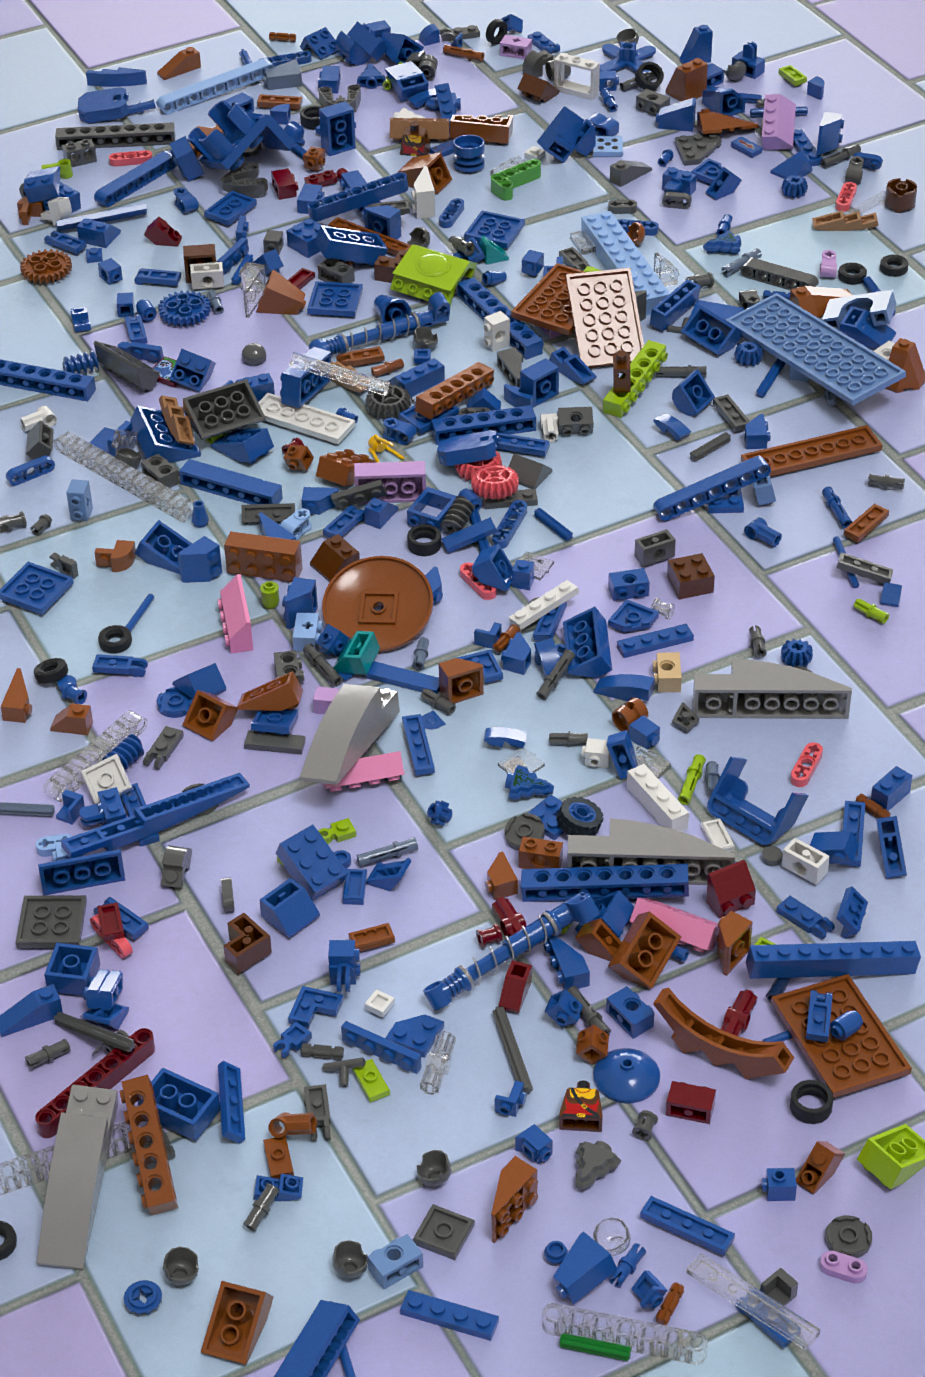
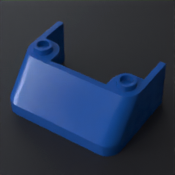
M730 756L708 800L707 809L710 814L718 819L720 818L723 822L758 843L771 845L795 824L809 795L792 792L785 807L781 808L776 817L745 800L748 793V785L739 776L747 759Z

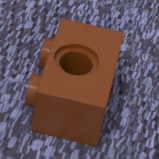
M522 837L519 848V868H561L563 842Z

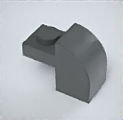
M532 50L524 59L523 75L527 73L537 78L543 76V65L547 61L553 60V55L545 50L539 53Z
M170 845L166 848L162 859V864L164 865L161 879L162 886L183 887L185 869H190L191 848Z

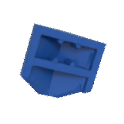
M410 858L386 864L382 862L377 863L366 881L367 884L391 891L406 872L411 863Z
M114 1004L111 1011L101 1010L100 1008L90 1009L80 1015V1017L118 1030L129 1012V1007Z

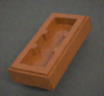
M389 923L348 933L349 940H355V947L360 949V952L395 943V936Z
M286 1136L263 1140L271 1178L279 1179L281 1174L294 1176Z

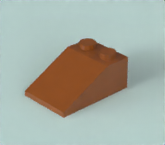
M292 671L243 693L237 707L239 710L283 711L287 708L292 710L299 705L303 689Z
M221 1281L201 1353L247 1365L268 1319L274 1296L264 1291Z

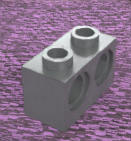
M91 139L62 145L64 159L70 160L71 167L97 162L95 145Z
M334 258L332 260L326 259L318 265V279L325 282L353 283L355 281L354 267Z
M159 454L141 461L142 475L161 492L179 484L178 469L173 467L167 459Z
M296 650L274 653L276 678L293 671L301 685V682L305 681L304 672L300 670L302 669L301 657L297 658Z

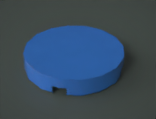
M172 687L166 689V692L163 694L161 692L156 700L157 708L166 717H183L187 715L193 699L178 688Z

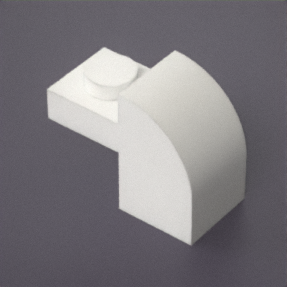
M58 197L48 201L49 210L40 214L42 220L53 222V226L56 225L57 220L70 218L72 209L69 197Z

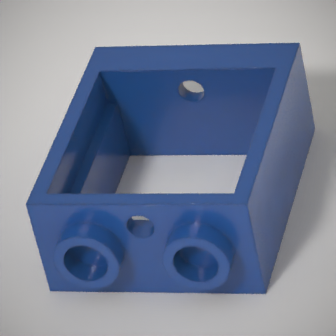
M427 487L407 510V524L414 527L428 524L437 527L441 532L440 523L443 521L456 496ZM426 505L442 510L437 517L421 512Z

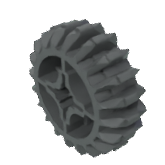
M391 384L378 385L377 388H372V391H368L365 399L367 411L374 418L378 417L379 420L382 418L399 419V413L411 406L410 394L402 386L398 387L397 384L394 386Z

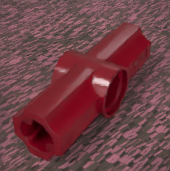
M500 897L492 903V909L500 921V927L504 936L510 937L523 929L522 926L526 927L523 915L516 912L508 898Z
M745 989L739 992L733 1006H729L726 1011L721 1030L738 1037L742 1031H746L758 998L753 991Z

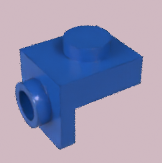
M515 1081L509 1098L500 1095L495 1096V1112L502 1115L517 1116L520 1106H524L527 1098L523 1082Z
M644 1270L631 1288L642 1300L640 1302L641 1307L652 1309L662 1303L663 1296L668 1291L650 1271Z

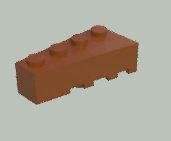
M452 115L450 120V138L454 139L462 135H476L483 138L485 143L497 142L498 144L509 143L513 130V115H508V118H501V115H495L492 118H488L486 115H480L476 118H473L472 115Z

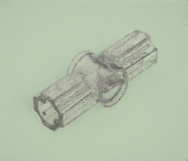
M442 1031L437 1033L432 1051L427 1053L425 1071L420 1082V1089L426 1094L434 1095V1093H438L444 1075H447L449 1072L451 1054L456 1042V1037L450 1032Z

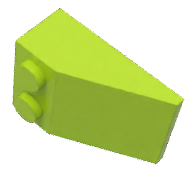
M907 1124L868 1138L856 1160L867 1171L874 1174L884 1186L892 1189L902 1185L925 1167V1140Z

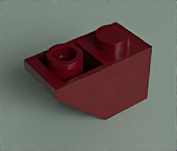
M157 217L147 226L144 236L152 243L161 246L177 247L182 239L180 233L174 230L161 217Z
M514 960L511 961L505 976L499 1007H504L507 1011L520 1013L532 983V965Z

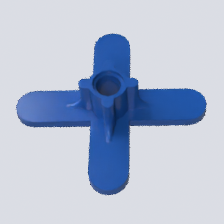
M620 42V48L614 44H604L602 51L612 57L613 60L601 64L600 71H617L627 66L636 72L639 66L644 63L641 60L653 56L656 53V48L654 46H644L636 50V42ZM643 70L642 73H644V72H647V73H648V72H650V71H649V70Z

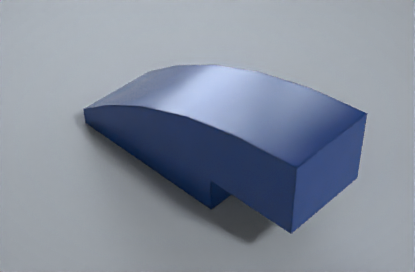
M565 347L551 353L549 361L557 365L559 372L567 378L582 385L596 379L597 376L578 355H571Z
M635 674L610 675L599 679L594 688V693L623 701H629L632 697L649 701L654 691L655 678Z

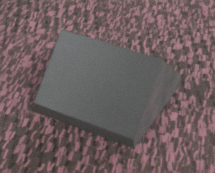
M513 454L509 467L517 473L519 485L530 489H536L552 473V468L517 454Z

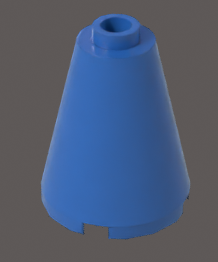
M379 295L374 300V307L382 323L392 321V318L396 320L406 317V314L409 316L411 313L410 306L403 299Z

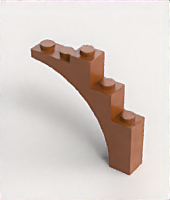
M670 988L662 989L653 1003L674 1031L671 1038L682 1053L702 1050L714 1066L734 1063L745 1079L786 1073L795 1058L783 1041H754L735 1036L706 1022L684 1005Z

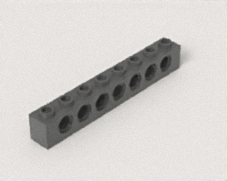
M174 122L56 128L55 133L57 150H63L62 145L79 142L84 139H91L95 148L170 145L176 138Z

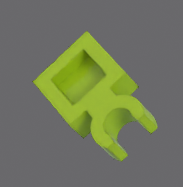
M349 818L331 823L329 829L321 828L318 830L327 844L331 843L334 839L337 842H342L357 837L356 830Z

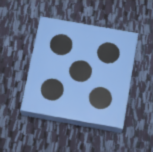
M596 136L593 156L622 157V136Z

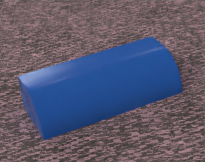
M320 1300L274 1377H327L360 1321L351 1307L346 1304Z

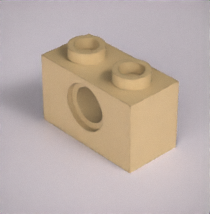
M680 652L657 653L656 660H653V672H656L654 673L658 692H681Z

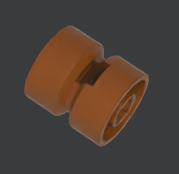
M632 698L612 712V721L621 732L625 730L628 732L629 725L641 716L648 718L647 707L640 699Z

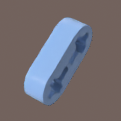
M61 834L38 839L36 842L37 853L42 857L53 856L52 852L56 851L55 843L72 837V835Z

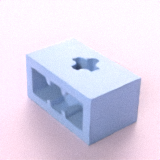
M319 613L296 614L292 637L293 650L303 652V648L307 644H313L317 649L318 644L316 641L321 634L319 632L323 631V621L319 620Z

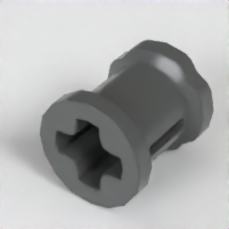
M643 1110L638 1115L639 1121L633 1127L632 1133L637 1139L648 1141L652 1138V1129L657 1124L658 1117L651 1111Z

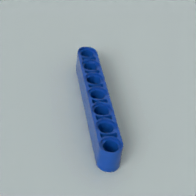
M163 151L98 189L94 194V200L106 207H110L177 167L171 153Z
M403 172L395 173L309 202L307 205L309 218L318 222L404 193L409 189L407 175Z
M755 456L657 499L653 504V509L661 520H670L766 478L771 472V467L763 457Z

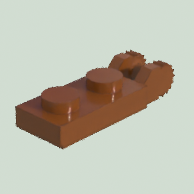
M378 346L338 355L336 360L347 367L349 365L361 366L369 363H378L385 361V357L381 347Z

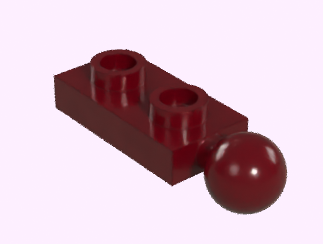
M345 168L338 169L336 173L333 170H326L319 174L304 177L305 184L322 185L323 187L337 183V179L341 180V174L348 171Z

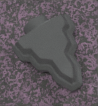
M584 1141L579 1144L576 1150V1155L578 1156L576 1161L578 1167L576 1188L585 1190L593 1185L597 1178L605 1177L609 1171H615L619 1166L621 1159L612 1152L611 1147L607 1143L597 1141L593 1144Z

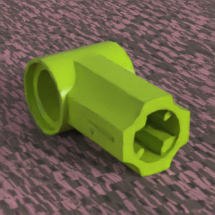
M61 159L57 163L41 165L42 169L60 166V178L68 179L73 176L69 159Z

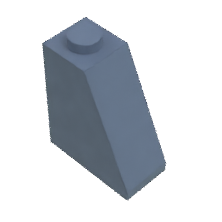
M297 59L265 70L263 81L264 85H267L268 90L302 86V75Z

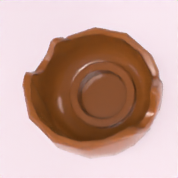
M633 222L631 226L627 227L629 229L627 235L635 246H638L645 238V229L641 223Z

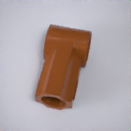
M284 1112L270 1121L268 1129L275 1138H281L285 1135L313 1134L316 1132L317 1119L313 1113L290 1114ZM279 1121L284 1124L285 1129L280 1126Z

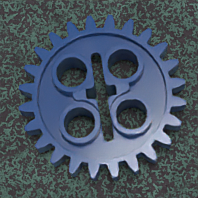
M181 290L180 293L174 292V295L168 294V297H163L164 300H160V304H158L160 318H163L164 322L168 321V324L173 323L174 326L180 324V327L183 324L189 326V323L195 325V322L201 323V319L205 320V316H209L211 312L209 298H206V295L201 296L200 292L195 294V291L189 293V290L186 293H183Z

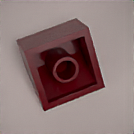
M745 860L708 873L706 903L718 918L726 916L730 911L736 912L755 904L756 889Z

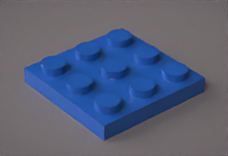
M482 210L464 233V239L467 240L474 237L476 242L479 243L481 237L485 236L502 249H508L524 227L525 219Z
M315 281L307 307V314L355 317L363 291V284Z
M28 561L0 589V600L43 615L69 589L74 580L73 577Z

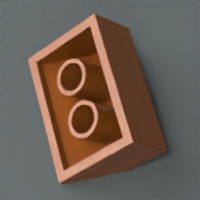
M650 911L639 914L608 967L623 979L652 989L682 936Z

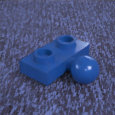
M474 237L466 240V242H472L475 245L472 255L466 256L463 252L453 254V256L462 259L467 257L469 261L475 263L486 258Z

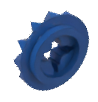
M148 1280L133 1283L124 1293L125 1306L129 1309L130 1313L135 1312L139 1316L141 1313L149 1315L152 1310H158V1305L162 1302L160 1287ZM140 1293L147 1298L146 1303H142L140 1300Z

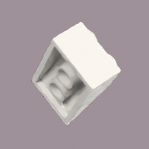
M424 166L414 183V191H411L412 200H414L412 211L416 214L417 219L435 217V190L428 168Z

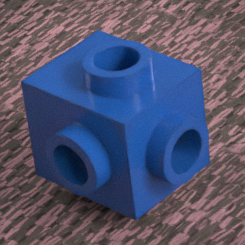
M327 624L316 643L321 646L320 650L330 656L332 653L338 657L350 638L340 630Z
M565 989L550 996L544 1012L563 1028L567 1025L575 1024L579 1020L583 1005Z

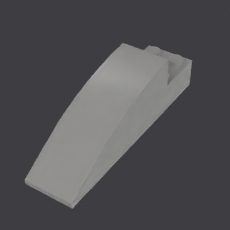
M732 658L731 674H694L693 713L698 718L849 719L852 688L815 673L791 666Z
M344 684L329 705L314 735L300 774V781L337 785L400 712L398 691L388 688L380 689V687Z
M610 818V836L568 835V868L688 864L689 885H707L708 873L735 863V854L693 835L650 823Z
M72 1085L67 1110L66 1113L61 1112L43 1210L37 1265L84 1270L118 1108L117 1090Z

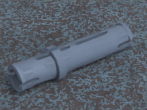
M756 248L749 253H744L741 258L722 267L721 271H724L722 274L727 277L741 269L749 258H761L762 254H759L761 250Z
M415 837L401 842L394 841L392 845L357 854V861L359 866L362 867L394 856L401 857L404 853L418 850V843Z

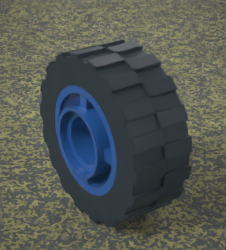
M572 797L562 802L556 821H558L557 824L561 827V830L566 832L567 835L596 836L604 818L600 807L594 802L583 797Z

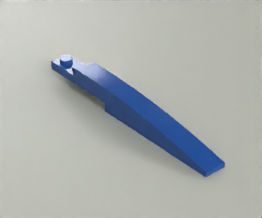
M237 773L134 809L133 816L61 840V847L70 858H75L103 847L106 851H111L187 820L250 787V784L241 773Z

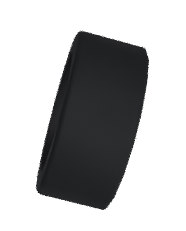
M644 62L635 73V81L643 90H656L664 79L662 68L654 62ZM649 70L656 75L657 81L654 83L646 81L642 76V71Z
M314 105L303 108L300 111L301 125L307 129H315L320 125L319 109L324 107Z
M428 524L412 527L407 534L408 549L418 556H431L437 553L442 545L440 530ZM420 538L433 539V541L426 543L418 542L416 540Z
M805 1080L796 1084L792 1089L790 1109L798 1120L810 1124L821 1123L828 1119L832 1113L833 1093L826 1084L817 1080ZM805 1095H815L821 1098L825 1105L815 1109L807 1108L798 1099Z

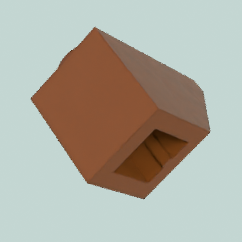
M817 1141L798 1174L796 1182L815 1194L835 1174L845 1153L827 1141Z

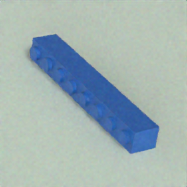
M916 941L750 945L745 963L750 979L829 977L846 974L850 976L915 974L921 955Z

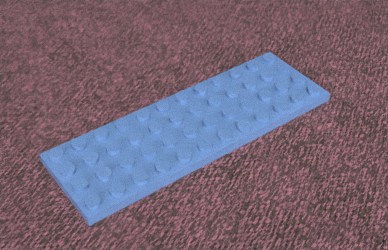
M778 293L725 320L737 327L742 336L752 342H756L761 348L852 406L906 377L905 370Z

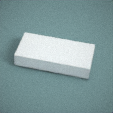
M720 818L701 823V829L709 843L728 852L735 851V845Z

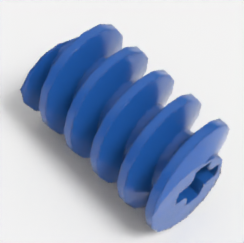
M90 351L89 355L84 352L81 356L79 353L76 355V358L74 355H70V360L67 356L63 358V371L72 373L77 371L78 374H81L83 369L86 374L87 368L94 372V367L99 371L98 360L93 351Z
M134 734L128 735L117 747L113 748L111 752L103 757L102 761L117 754L124 770H127L129 766L134 764V761H138L139 757L144 755L140 739Z

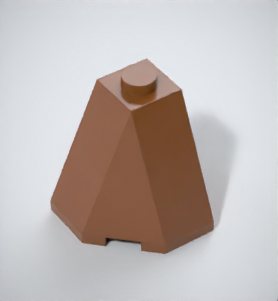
M272 270L256 312L298 315L300 309L303 310L306 304L304 300L305 293L278 272Z
M899 338L892 346L889 361L905 370L906 377L885 389L895 393L903 392V389L908 388L919 390L925 383V371L916 344L907 339Z

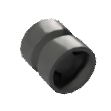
M424 55L420 59L418 68L424 73L427 81H431L435 77L438 61L432 55Z
M554 60L547 61L545 64L549 80L554 79ZM564 65V77L570 76L571 66Z

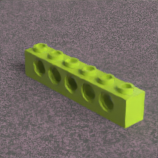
M651 340L646 342L630 363L631 393H614V387H612L603 399V413L622 418L629 411L632 403L636 402L638 395L644 391L647 383L651 382L653 375L659 371L662 363L666 362L668 357L666 345ZM625 373L620 376L621 379L625 378Z

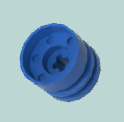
M476 135L456 137L453 141L454 168L462 172H476L483 169L485 165V155L483 154L485 150L484 139Z

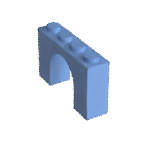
M893 290L830 299L822 320L840 330V323L852 306L869 311L874 326L890 324L896 307Z

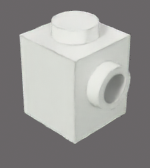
M587 739L586 746L582 747L581 755L582 758H585V766L609 767L610 753L606 745L607 740Z

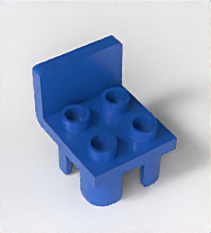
M225 100L215 104L208 112L209 117L221 128L223 133L215 129L206 136L200 128L195 127L187 137V140L201 153L202 157L199 161L204 167L223 170L230 169L231 171L237 169L243 163V152L248 147L250 149L256 147L260 142L268 149L290 151L296 144L272 116L246 112L236 101H233L230 105Z

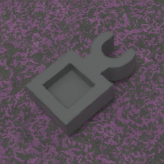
M57 553L49 556L50 559L54 560L51 566L60 568V573L73 577V579L79 576L75 560L64 555L60 556Z

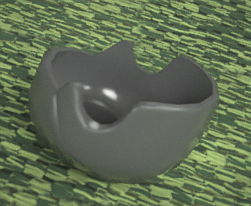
M634 28L624 29L616 36L619 45L620 42H636L638 44L639 36Z
M741 61L733 66L728 65V70L724 69V73L731 81L740 80L746 73V65Z
M423 227L414 228L409 234L411 239L407 244L428 248L430 244V233Z
M418 327L414 330L413 341L420 349H433L438 344L437 334H432L431 328Z
M258 343L246 345L242 350L243 362L253 366L263 363L266 360V350Z
M129 448L117 449L115 459L120 467L134 469L140 464L142 455L140 451L136 452Z
M432 1150L422 1155V1163L417 1165V1174L420 1182L426 1186L437 1187L449 1179L451 1165L446 1153L442 1150Z
M351 1240L342 1241L334 1248L332 1256L333 1267L341 1277L347 1279L359 1277L367 1270L368 1254H364L360 1243Z
M179 1246L172 1248L164 1258L163 1272L165 1278L173 1285L183 1286L192 1283L199 1270L197 1254L187 1247Z

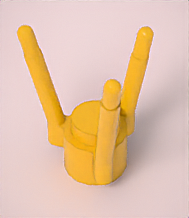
M377 434L369 439L368 445L370 448L368 451L373 455L376 463L380 461L375 452H382L384 449L400 459H404L402 455L389 447L394 446L391 442L380 438Z

